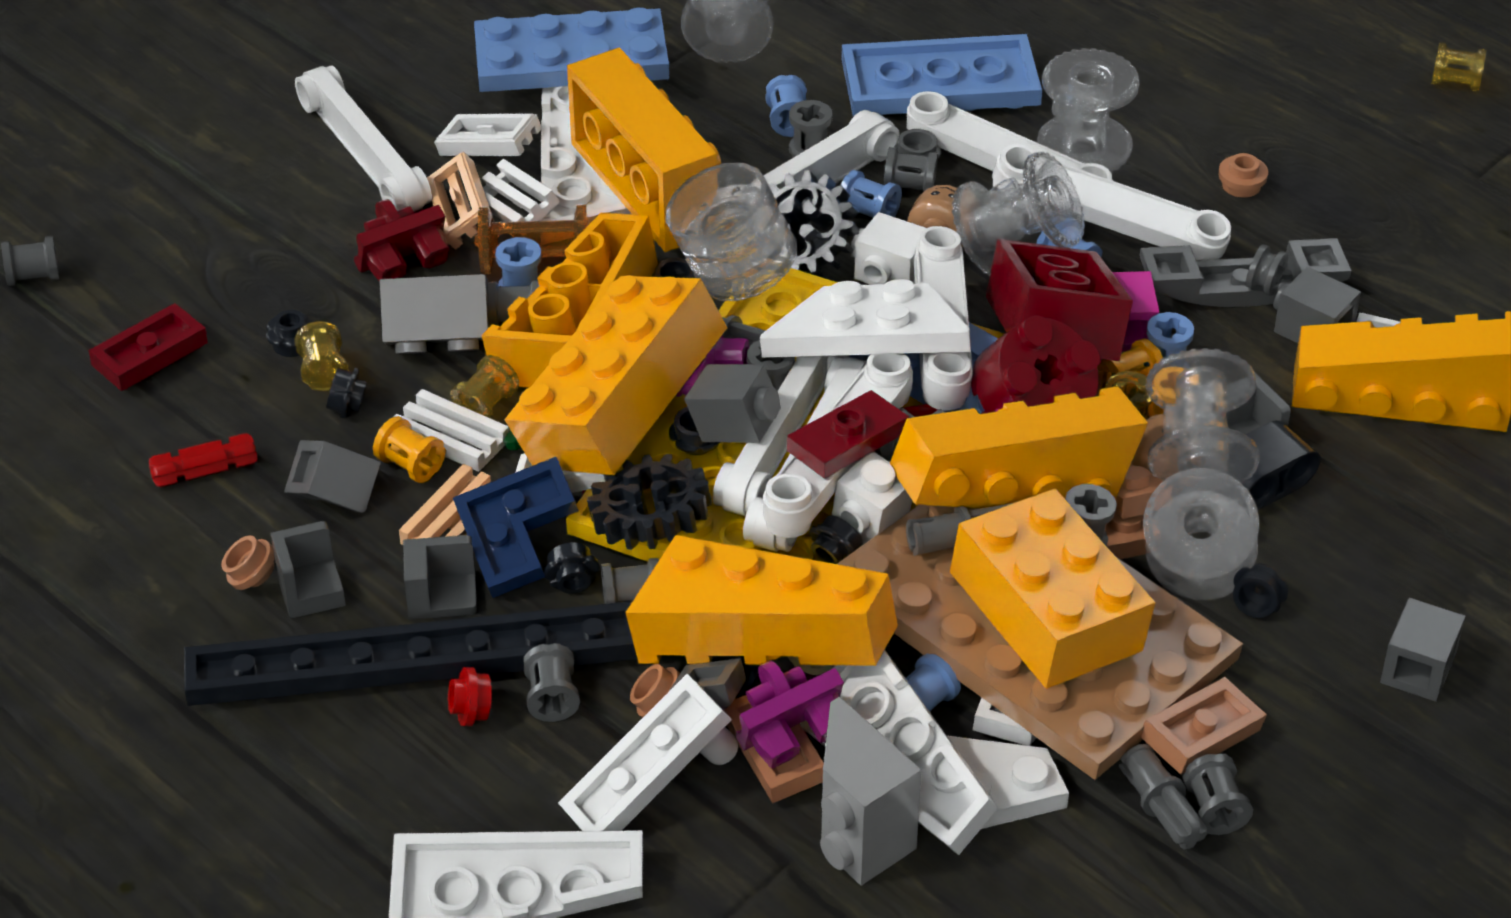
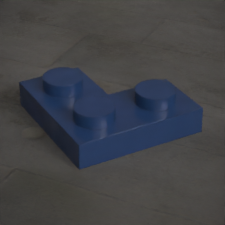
M557 457L453 497L467 535L472 537L473 551L492 598L544 578L543 570L527 532L578 512L575 499Z

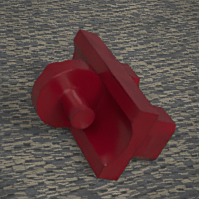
M389 199L379 201L375 205L377 218L364 222L365 232L359 233L356 236L358 255L354 256V263L360 273L370 270L379 282L380 279L402 278L406 274L407 268L403 257L416 253L422 266L428 269L445 263L448 258L449 247L443 233L446 216L440 205L414 213L411 206L397 210Z

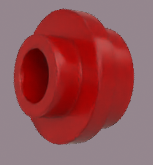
M463 667L459 679H451L449 684V713L458 714L461 726H473L475 721H487L492 700L490 676L488 674L476 673L473 667Z

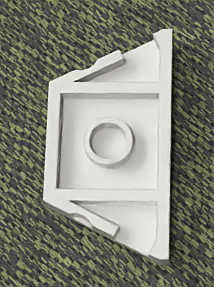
M896 279L885 284L860 285L855 281H842L832 286H823L760 336L762 358L971 352L970 328L929 283H913L907 279Z

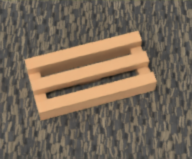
M464 151L427 177L432 192L433 205H440L446 216L443 230L446 241L455 250L463 244L462 234L466 233L472 238L478 233L477 223L481 221L487 227L494 221L475 163ZM461 178H462V180H463V183H464V186H465V189H466V192H467V195H468V198H469V201H470L472 210H471V208H470V205H469V202H468V199H467V196H466V193H465V190H464V187H463ZM445 179L448 180L449 192L457 207L460 217L458 221H455L444 184L442 183Z
M462 464L399 529L400 544L403 545V540L440 537L448 528L451 530L446 536L467 535L453 497L490 483V475L480 472L477 476H473L472 467Z

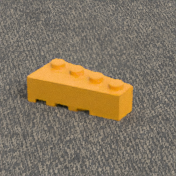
M601 212L564 250L566 259L554 267L548 266L537 278L539 287L528 298L519 296L507 308L509 318L501 326L492 324L481 335L494 385L531 387L549 365L551 357L562 349L578 329L580 321L590 314L605 296L612 282L620 276H652L658 265L649 216Z
M1511 311L1505 312V319L1478 320V314L1455 315V322L1423 324L1422 318L1401 319V323L1394 326L1375 328L1371 321L1301 326L1294 365L1292 407L1507 432L1511 416Z
M1118 386L1100 389L1099 396L1080 399L1076 393L1054 396L1053 403L1028 407L1024 401L1004 403L1002 409L991 413L979 414L975 408L912 417L907 418L890 465L895 470V476L916 505L987 508L1016 503L1055 488L1066 499L1067 492L1072 487L1080 484L1101 486L1108 490L1116 499L1148 422Z
M675 535L626 611L638 663L659 664L661 655H682L686 657L687 664L711 662L712 656H744L746 665H762L781 656L798 657L800 665L876 666L898 626L890 578L887 573Z

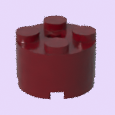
M1039 315L1031 316L1010 329L978 356L973 366L971 381L973 397L978 395L980 403L985 410L981 414L1002 409L1004 403L1024 401L1028 407L1050 404L1054 402V396L1076 393L1080 399L1095 397L1099 382L1097 368L1100 363L1099 351L1093 343L1084 340L1068 325Z

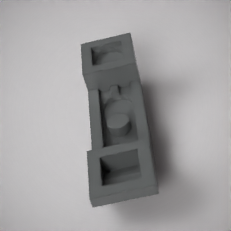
M1338 238L1289 240L1286 253H1288L1287 266L1282 280L1272 296L1264 294V289L1261 286H1256L1254 289L1246 287V277L1253 258L1196 261L1190 245L1141 248L1139 254L1144 271H1151L1155 291L1180 301L1206 306L1250 307L1273 304L1282 284L1286 281L1292 282L1306 267L1339 282L1350 279L1351 268Z

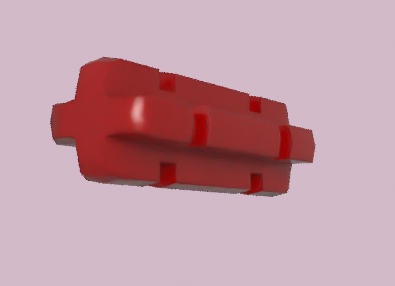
M243 433L228 437L229 443L222 444L221 439L178 449L179 455L172 457L170 452L154 455L149 458L152 480L156 487L161 488L177 484L178 477L184 476L185 481L228 471V465L235 463L236 468L252 465L257 462V450L254 440L249 433Z

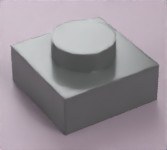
M741 658L686 665L670 690L688 674L724 710L731 706L747 680Z

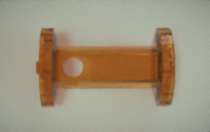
M587 204L576 205L574 220L493 222L490 207H479L478 234L475 235V246L479 249L481 274H492L494 259H496V248L500 244L498 237L504 233L512 235L513 238L525 237L534 240L541 248L542 257H566L564 250L588 226Z

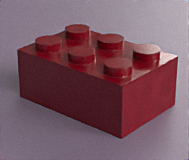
M997 239L986 299L1006 332L1029 317L1039 315L1068 325L1084 340L1093 343L1099 351V364H1101L1102 359L1120 361L1133 300L1097 252Z

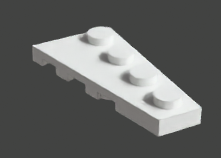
M885 650L876 666L835 665L833 668H836L844 681L840 697L921 769L918 823L960 855L995 813L998 806ZM807 721L800 723L803 730L817 740ZM825 742L820 743V744H822L824 747H826V743H825Z

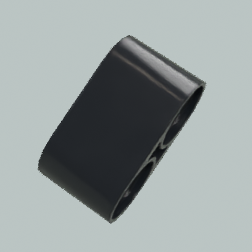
M1275 420L1220 448L1208 463L1206 477L1231 500H1240L1243 503V508L1253 513L1306 485L1317 472L1321 456L1283 422Z

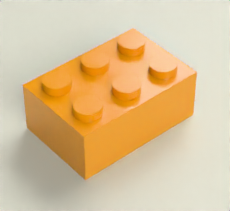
M1056 488L959 523L950 573L1046 689L1143 651L1156 602Z

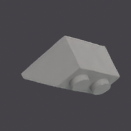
M485 274L380 279L383 343L395 345L396 354L426 353L427 343L447 342L448 351L479 350V341H483L481 335L489 328L488 279Z
M838 697L830 702L823 765L822 834L820 846L825 858L834 868L838 870L844 869L862 886L917 849L921 769L847 702Z

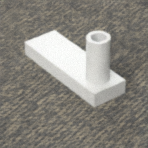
M686 674L558 804L582 831H622L699 752L716 765L726 764L734 758L738 750V741L725 727L732 719L694 679Z

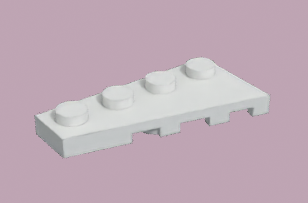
M642 830L394 834L389 918H558L643 898Z

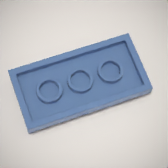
M633 8L628 11L613 12L587 11L582 14L568 15L540 14L535 17L508 19L494 17L488 20L474 21L479 92L568 86L567 65L619 47L634 63H639L642 66L649 80L669 79V61L660 8Z
M1027 34L842 45V65L853 116L863 110L876 112L880 115L907 113L910 99L917 93L925 91L943 95L947 99L948 104L964 111L1003 107L1015 109L1023 106L1041 105L1042 87Z

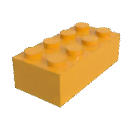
M620 47L567 65L571 144L632 215L649 216L653 239L662 250L668 252L717 234L718 211L721 210L722 202L718 192L717 172L721 170V159L716 147L711 142L707 143L695 130L690 118L686 115H681L670 103L666 92L663 89H658L648 79L642 66L639 63H634Z
M627 275L620 276L610 284L605 296L592 312L580 321L575 333L562 349L551 357L546 369L533 385L521 394L519 402L504 419L532 466L557 457L562 471L606 475L616 474L728 328L702 279Z

